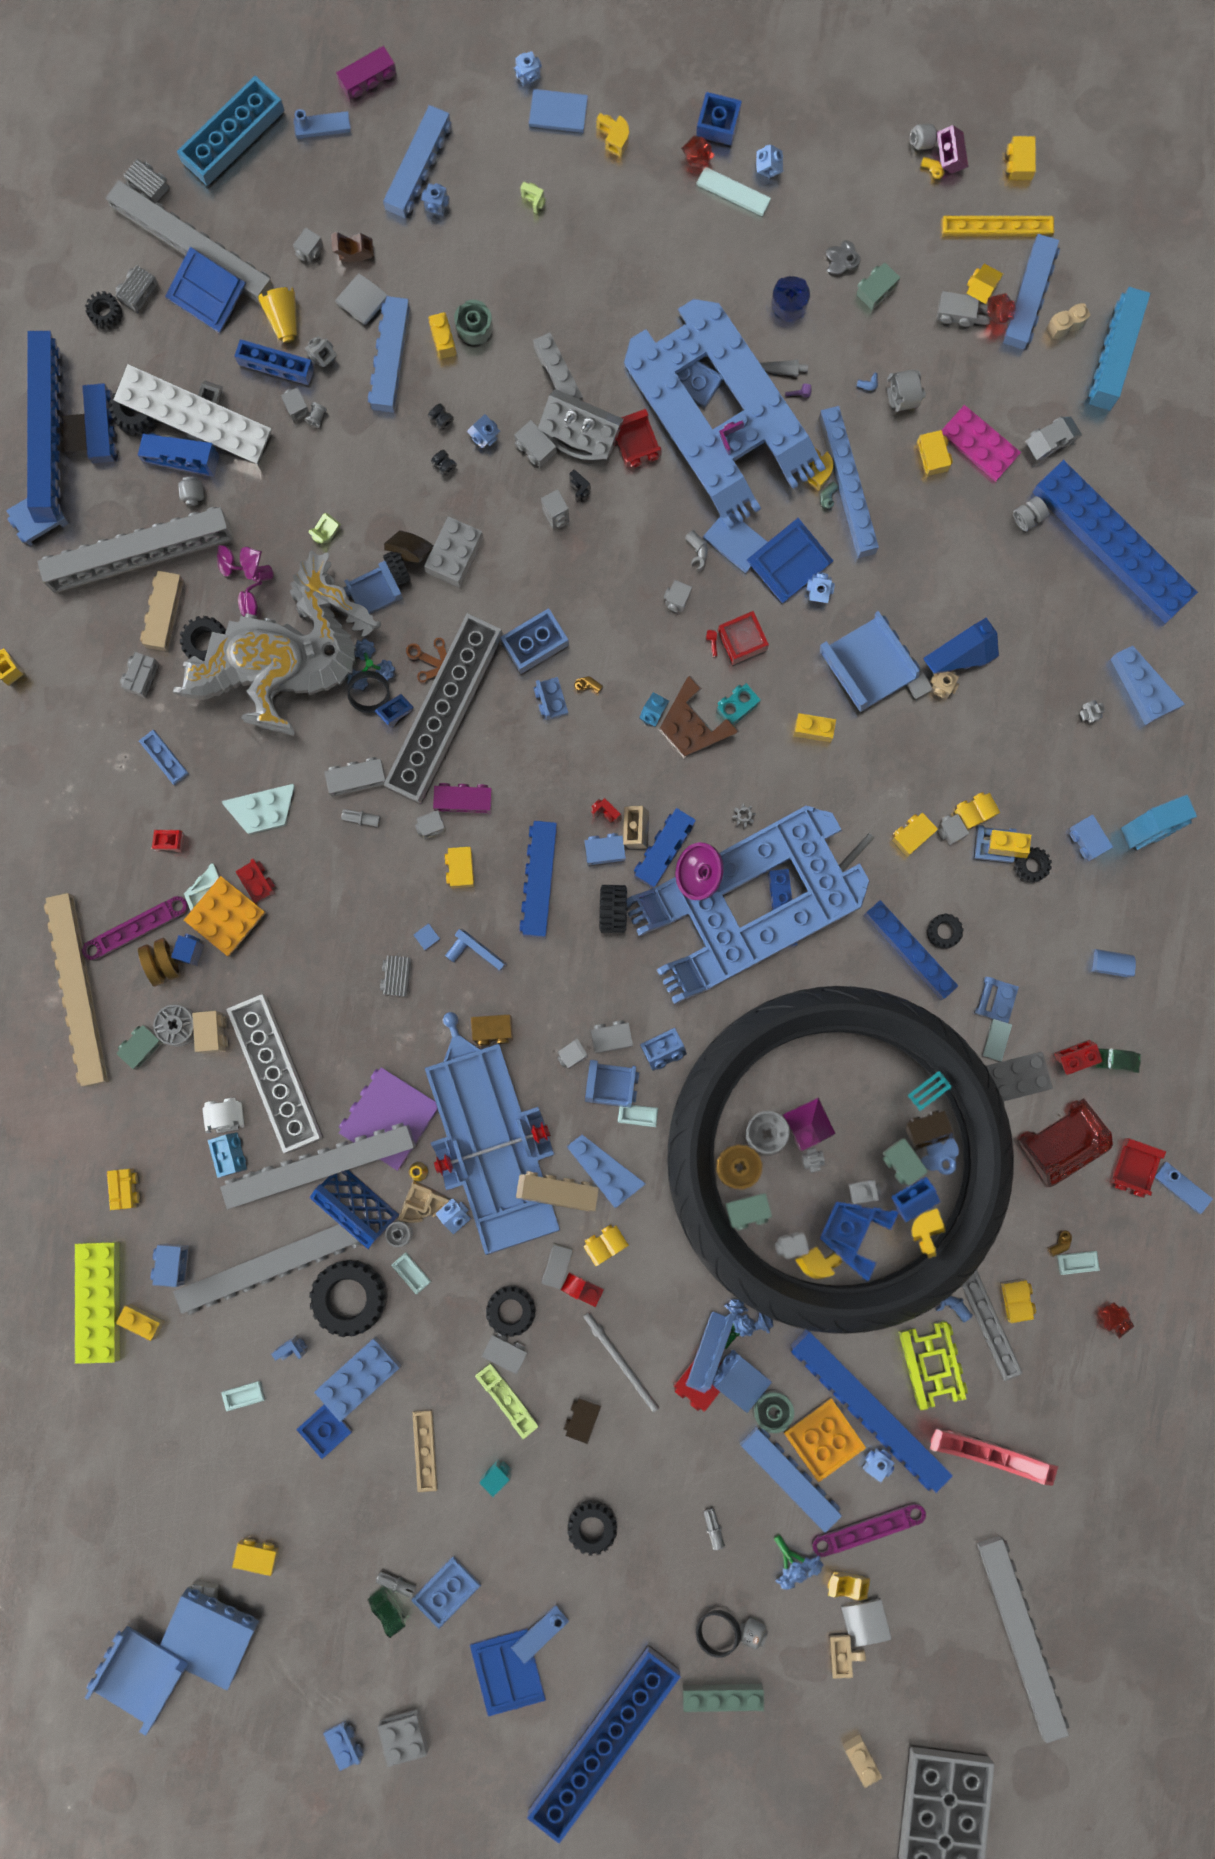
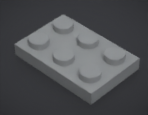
M1043 1051L986 1066L997 1085L1003 1102L1053 1089Z

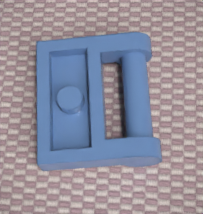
M978 825L975 859L1013 863L1015 857L988 854L990 840L983 839L984 835H991L992 830L1017 833V829L985 828L984 825Z
M985 977L984 990L975 1014L1009 1023L1019 987L991 977ZM995 986L997 990L991 1011L989 1012L986 1010L992 987Z

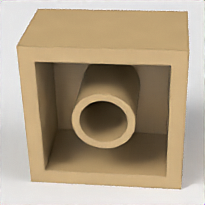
M218 1011L193 1013L195 1052L202 1054L226 1052L228 1037L225 1036L224 1028H227V1018L223 1016V1013Z

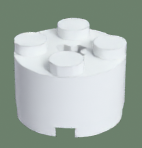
M235 1098L224 1099L223 1103L217 1104L216 1101L204 1103L205 1107L202 1110L206 1133H211L213 1129H216L217 1133L238 1130V1125L242 1128L245 1127L242 1103L236 1101Z

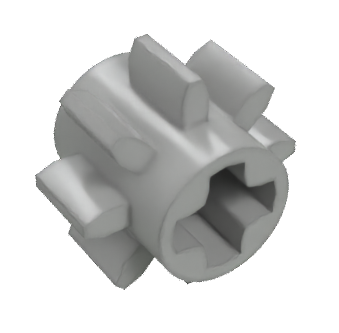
M1096 700L1084 704V710L1080 714L1083 721L1087 719L1089 723H1093L1103 718L1102 713L1105 712L1103 703L1097 704Z
M743 803L741 809L735 807L734 811L737 815H733L732 819H737L736 826L743 824L744 828H746L748 822L750 824L754 823L751 817L756 816V813L751 812L752 806L747 808ZM746 812L748 814L747 818L741 819V814Z
M816 1147L806 1149V1154H802L804 1169L810 1168V1172L821 1171L820 1166L825 1165L822 1150L817 1151Z

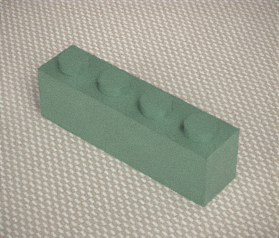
M762 1684L683 1685L684 1712L764 1711V1689Z

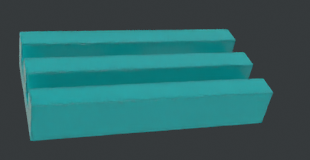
M938 1071L907 1096L913 1101L918 1110L921 1111L952 1086L942 1073ZM937 1077H940L941 1080L917 1099L914 1097L916 1093ZM943 1083L946 1085L942 1090L920 1105L919 1101Z

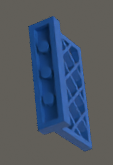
M349 1170L341 1172L346 1176L347 1181H338V1173L330 1175L322 1184L315 1188L309 1198L369 1249L387 1227L397 1219L399 1214ZM326 1185H334L335 1193H330L324 1187ZM339 1186H347L348 1193H339ZM352 1186H357L361 1189V1194H352ZM340 1198H349L350 1206H345L341 1203ZM353 1198L362 1199L363 1206H354ZM366 1199H372L376 1207H367ZM355 1211H363L364 1219L357 1217ZM368 1211H376L377 1219H369ZM381 1212H387L392 1218L390 1220L382 1219ZM369 1224H378L379 1231L377 1233L374 1232Z

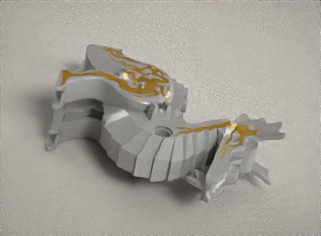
M311 550L309 551L308 560L300 562V570L297 574L293 575V579L295 580V586L302 592L303 596L296 605L312 619L314 623L312 632L304 635L288 623L281 626L276 624V621L273 619L265 618L264 621L258 620L257 616L252 614H245V617L241 616L239 622L229 621L226 634L212 632L205 661L193 656L183 663V668L185 669L183 687H174L173 693L187 698L207 700L215 695L218 697L224 692L227 693L233 687L236 689L241 684L243 686L251 684L247 693L256 704L257 710L255 713L243 714L241 717L243 722L258 725L264 729L294 735V729L290 722L282 719L276 712L273 705L274 697L282 691L295 692V694L309 692V695L322 690L327 691L337 684L341 686L348 675L353 673L356 646L351 641V635L342 629V625L335 619V615L331 610L347 616V623L355 622L352 631L363 630L362 637L367 636L374 629L380 628L381 621H374L373 616L362 605L348 601L345 591L335 585L332 576L327 574L328 569L331 567V562H327L329 553L317 555ZM329 650L335 651L331 656L326 655V652Z

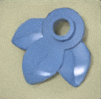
M953 1138L947 1140L944 1144L940 1142L926 1147L928 1155L921 1159L925 1168L930 1171L938 1170L944 1175L952 1174L955 1171V1158L959 1150ZM944 1161L949 1162V1167L947 1169H945L942 1165Z

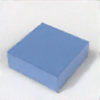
M429 923L414 934V937L425 951L440 940Z

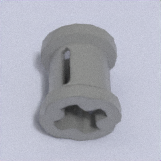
M312 402L309 416L305 418V421L312 426L320 427V421L323 414L327 412V408Z

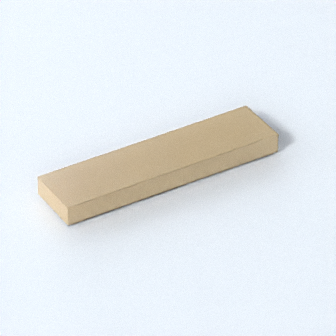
M433 1410L413 1411L417 1491H437Z

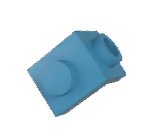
M653 692L644 705L639 718L656 726L668 706L669 700Z

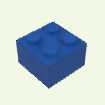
M706 92L697 124L696 137L732 146L741 112L742 100Z

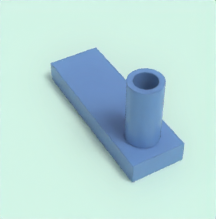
M298 109L295 112V118H293L296 139L351 132L348 111L306 116L304 110Z
M459 929L456 932L455 936L458 939L445 955L449 960L455 962L468 945L498 970H503L507 965L506 962L464 929Z
M1164 1162L1156 1172V1180L1199 1214H1202L1213 1200V1198L1168 1162Z
M555 1605L511 1649L525 1664L569 1622L568 1619Z

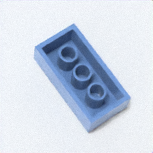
M375 1337L314 1393L341 1422L402 1365L382 1342Z

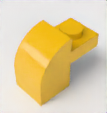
M599 113L596 119V128L608 134L605 139V149L622 157L629 143L628 123L620 115L615 121L611 116Z
M815 448L826 469L819 472L814 462H811L810 464L813 466L811 469L815 475L812 478L808 474L806 476L808 478L807 481L820 491L830 479L833 470V460L828 452L821 456V453Z
M3 648L0 650V679L10 686L22 677L24 673Z
M938 1209L918 1216L912 1227L914 1242L922 1239L919 1242L922 1253H927L928 1258L936 1256L930 1236L945 1232Z
M817 1246L809 1249L808 1254L801 1255L795 1259L802 1271L814 1279H822L834 1275L835 1273L832 1269L843 1263L842 1258L835 1252L824 1258Z
M834 1571L828 1582V1595L832 1597L846 1596L855 1600L867 1599L870 1578Z

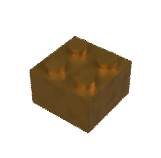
M510 1014L471 1017L472 1041L477 1043L478 1046L490 1045L491 1041H496L499 1044H509V1040H513L512 1017Z

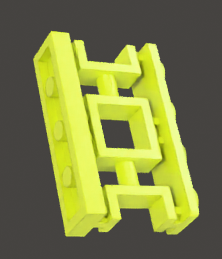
M945 1320L933 1323L935 1333L920 1337L917 1335L916 1328L899 1331L917 1408L920 1411L926 1410L929 1407H935L934 1396L951 1393L952 1401L956 1402L958 1400H966L965 1394H968L966 1383L962 1382L960 1376L963 1374L961 1363H957L955 1356L958 1355L957 1346L955 1343L952 1344L951 1336H953L952 1326L947 1324ZM941 1328L948 1355L944 1347L934 1349L932 1339L942 1337ZM910 1336L913 1337L914 1343L925 1342L927 1351L917 1353L919 1362H916ZM941 1354L945 1372L927 1375L923 1358ZM950 1367H952L958 1391L957 1394L954 1386L947 1388L943 1386L942 1378L952 1376ZM921 1374L924 1382L932 1380L935 1382L936 1390L926 1392L928 1401L925 1398L920 1378Z

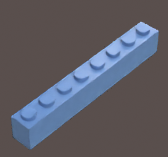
M836 406L821 410L819 421L828 453L833 460V471L857 557L862 558L876 554L879 546L840 407Z

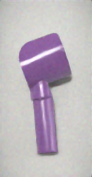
M803 384L801 390L785 392L786 397L800 395L808 398L811 395L812 388L810 384Z

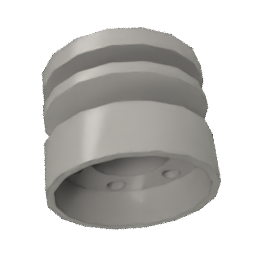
M168 1005L162 1008L156 1014L153 1022L157 1038L165 1044L176 1047L187 1046L193 1043L194 1012L179 1005ZM172 1022L178 1025L177 1029L171 1025Z
M763 1111L756 1114L750 1120L746 1129V1141L749 1147L762 1156H772L779 1153L789 1138V1127L786 1120L780 1114L772 1111ZM770 1130L772 1138L764 1139L762 1131Z

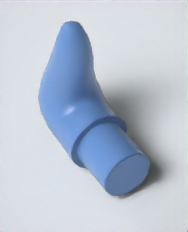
M875 372L871 381L858 380L857 387L864 390H875L878 387V373Z

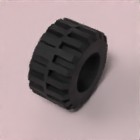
M113 393V400L109 402L111 406L109 410L118 427L126 434L130 433L131 436H136V433H138L139 436H143V432L148 434L150 433L149 429L157 427L155 423H159V421L143 413L134 417L126 416L129 407L114 401L116 394Z
M197 616L195 621L190 619L188 621L190 624L183 626L185 630L180 632L182 639H179L182 645V651L189 659L195 656L205 661L207 650L201 651L196 649L197 638L207 632L226 634V629L213 617L210 619L208 616H203V618Z
M602 885L600 888L599 929L601 933H625L627 928L626 885Z
M506 1286L497 1290L489 1299L486 1307V1318L489 1321L490 1327L496 1333H500L501 1336H519L526 1332L534 1321L536 1312L535 1302L531 1295L523 1288ZM516 1300L522 1306L523 1313L517 1322L508 1323L501 1318L499 1309L504 1301Z
M588 1501L586 1504L584 1502L581 1503L578 1508L576 1507L573 1510L568 1521L567 1533L570 1543H573V1547L576 1550L579 1549L580 1553H588V1556H593L594 1553L600 1555L602 1551L606 1552L609 1546L613 1545L614 1539L617 1536V1521L613 1511L609 1510L607 1505L600 1504L601 1502L596 1501V1503H592V1501ZM594 1517L601 1520L604 1524L603 1534L594 1539L584 1536L580 1527L585 1519Z

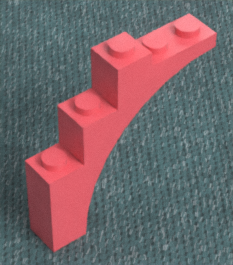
M936 1429L931 1438L932 1444L930 1449L987 1464L1044 1485L1053 1486L1058 1466L1022 1452L1006 1449L991 1442L978 1440L951 1430L943 1431Z

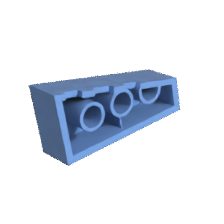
M1134 646L1116 653L1111 658L1145 726L1185 705Z
M579 1136L567 1146L614 1208L618 1207L645 1185L642 1180L585 1136Z

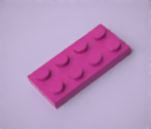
M965 405L942 429L943 436L946 435L947 441L995 482L1021 454L1016 447Z

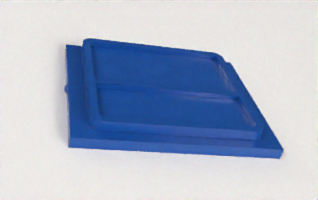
M190 247L165 297L221 333L246 282Z
M799 518L795 519L747 559L748 563L781 603H784L807 584L808 579L812 580L813 575H817V573L824 570L834 561Z
M528 1629L470 1644L488 1717L546 1701L535 1656L533 1655L524 1664L511 1649L528 1632Z

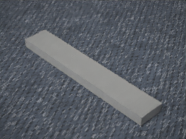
M976 1270L962 1285V1288L1004 1381H1007L1023 1373Z

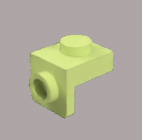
M523 182L520 188L521 197L534 202L533 212L537 214L539 209H543L546 202L544 190L534 183L528 184Z
M324 513L315 528L310 529L308 533L312 535V539L317 543H329L341 526V523L328 513Z

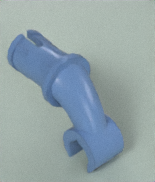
M950 1296L935 1308L936 1311H941L945 1306H950L951 1309L955 1310L963 1323L973 1316L963 1303V1298L959 1299Z

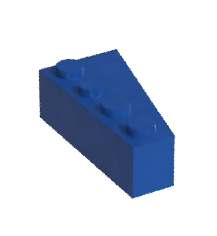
M153 433L149 435L143 434L138 451V457L142 462L212 477L215 476L219 454L212 443L163 437Z
M678 808L675 809L673 814H669L664 822L666 824L664 829L659 830L654 838L656 842L653 846H649L644 853L646 858L643 863L639 861L635 867V878L654 889L694 828L696 820Z

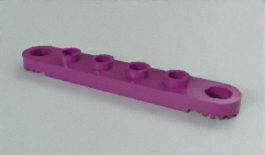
M175 896L87 941L82 948V954L89 960H97L182 916L188 910V903L180 896ZM176 901H181L183 904L180 911L173 909V904ZM91 945H95L97 948V952L93 956H90L87 952Z
M914 1503L823 1534L814 1539L812 1543L813 1551L817 1556L826 1557L920 1525L925 1521L926 1511L921 1505ZM913 1509L921 1511L919 1519L914 1520L911 1518L910 1514ZM820 1541H825L828 1544V1548L824 1552L817 1550V1545Z

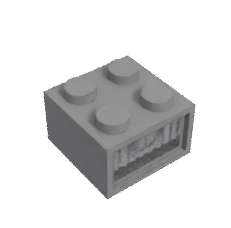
M419 1709L380 1720L378 1731L387 1767L427 1756L429 1748Z

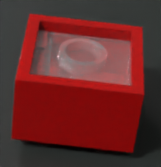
M754 611L718 626V634L733 665L768 649L769 644Z

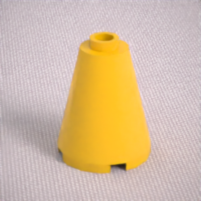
M288 287L267 291V295L264 297L260 294L258 296L259 302L278 339L283 340V343L294 341V337L297 336L294 288L291 287L290 291H288Z

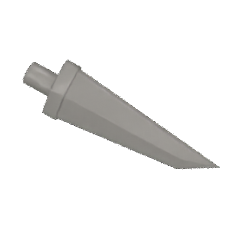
M795 359L760 363L767 373L798 376L799 372H808V364H799V360Z

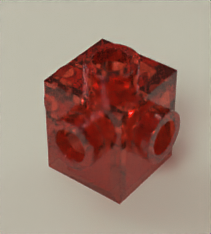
M693 136L681 148L687 157V163L692 167L703 168L714 157L711 145L703 137Z
M1006 293L988 297L987 313L989 318H992L998 324H1004L1008 320L1014 319L1013 312L1016 311L1015 302Z
M1115 1302L1104 1308L1099 1314L1103 1320L1101 1325L1107 1332L1112 1331L1119 1339L1134 1327L1129 1317V1312L1123 1306L1119 1307Z

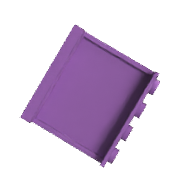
M384 1068L376 1069L370 1078L372 1079L370 1085H366L360 1093L361 1099L358 1103L354 1102L349 1112L351 1114L349 1118H344L339 1125L341 1129L339 1134L354 1143V1138L363 1135L369 1138L374 1136L373 1132L385 1129V1132L393 1130V1125L403 1122L404 1126H410L416 1145L438 1111L436 1102ZM413 1148L381 1158L380 1160L399 1171Z

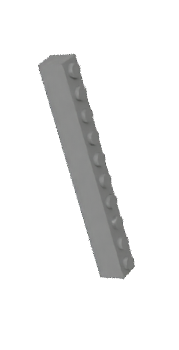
M118 180L107 195L106 199L112 208L184 255L192 247L246 282L242 292L259 304L258 296L260 294L263 297L266 296L267 291L273 288L270 280L271 277L264 271L259 272L248 261L245 263L235 252H228L221 243L211 241L206 233H199L189 222L184 223L175 213L165 211V208L160 203H153L142 192L139 194L129 183L126 182L124 184Z
M402 1122L393 1125V1130L385 1132V1129L373 1132L374 1136L367 1138L366 1135L354 1138V1143L348 1144L345 1141L336 1144V1149L329 1150V1147L318 1150V1155L312 1157L310 1153L299 1156L300 1161L294 1163L292 1159L281 1162V1167L276 1169L272 1165L263 1168V1173L255 1175L254 1171L243 1175L244 1179L237 1181L236 1178L225 1181L226 1185L220 1187L226 1207L230 1209L412 1149L416 1145L410 1126H404Z
M338 1224L173 1291L181 1314L187 1312L190 1315L200 1311L198 1307L206 1304L208 1308L217 1304V1299L219 1298L230 1299L235 1297V1292L241 1289L243 1293L254 1289L253 1285L260 1282L261 1285L267 1284L272 1281L271 1277L279 1275L280 1278L291 1274L290 1270L297 1267L299 1271L308 1267V1262L315 1260L318 1263L326 1260V1255L332 1252L335 1256L345 1252L344 1248L351 1245L352 1248H355L362 1244Z
M1000 1536L979 1542L977 1545L1041 1736L1046 1743L1069 1736L1067 1731L1070 1728L1066 1716H1062L1060 1709L1063 1708L1059 1696H1055L1053 1689H1056L1053 1677L1048 1675L1047 1670L1050 1667L1046 1657H1042L1040 1650L1043 1649L1040 1638L1035 1636L1034 1630H1037L1033 1618H1029L1027 1611L1030 1610L1026 1598L1023 1599L1021 1591H1023L1021 1581L1020 1579L1016 1580L1014 1572L1017 1569L1013 1559H1009V1545Z

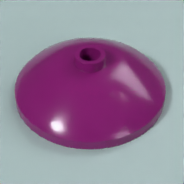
M702 842L694 843L681 853L676 865L675 875L678 888L684 896L691 900H705L711 897L719 888L723 878V861L717 849L712 845Z

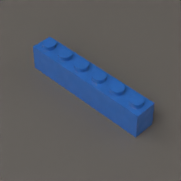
M534 821L533 826L529 828V837H532V844H528L527 856H530V863H526L525 875H528V882H524L523 893L527 895L526 901H522L521 912L525 913L524 920H520L519 930L523 932L524 937L546 938L557 833V823Z
M881 900L864 914L865 918L940 1000L945 999L958 987L957 983Z

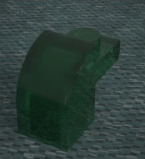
M1099 1049L1102 1062L1096 1064V1068L1139 1073L1141 1054L1127 1050Z
M384 1587L367 1599L372 1613L381 1621L384 1632L389 1638L406 1626L403 1620L405 1615L402 1609Z

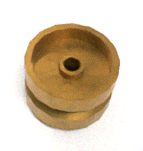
M165 938L154 941L153 948L148 944L138 948V955L143 970L154 987L163 984L165 977L173 980L181 975L177 960L171 958L173 950Z
M734 1145L728 1147L720 1154L716 1170L718 1177L725 1185L733 1189L743 1190L752 1187L758 1182L762 1174L763 1165L760 1156L754 1149L746 1145ZM742 1164V1170L737 1171L735 1165Z

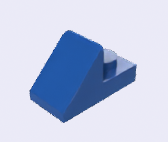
M400 694L377 708L375 712L387 725L393 728L397 721L410 713L414 707Z

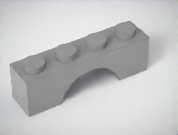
M549 332L533 340L534 350L541 364L547 369L555 388L583 401V396L551 333Z

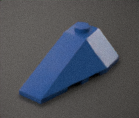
M986 617L923 659L934 674L949 672L959 668L967 669L977 665L985 666L999 657L997 631Z

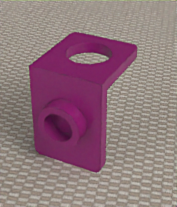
M743 420L737 423L730 422L724 426V429L719 431L720 438L728 455L731 454V449L725 436L743 429Z

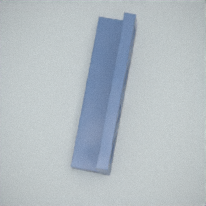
M714 1311L711 1313L686 1386L702 1393L711 1389L735 1315L730 1313L725 1317Z

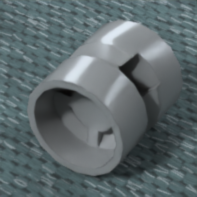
M1035 496L1026 503V506L1022 505L1014 510L1013 516L1019 527L1024 531H1028L1036 525V522L1040 523L1048 518L1049 511L1043 500Z
M403 1221L391 1223L385 1231L386 1241L393 1247H402L408 1244L413 1237L412 1227Z

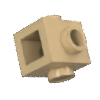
M954 671L934 674L930 682L933 684V690L931 691L939 697L948 698L951 693L955 694L959 683H957L959 677L956 676Z

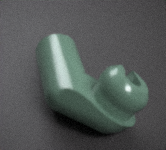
M834 481L820 493L821 505L826 509L833 507L832 494L839 488Z

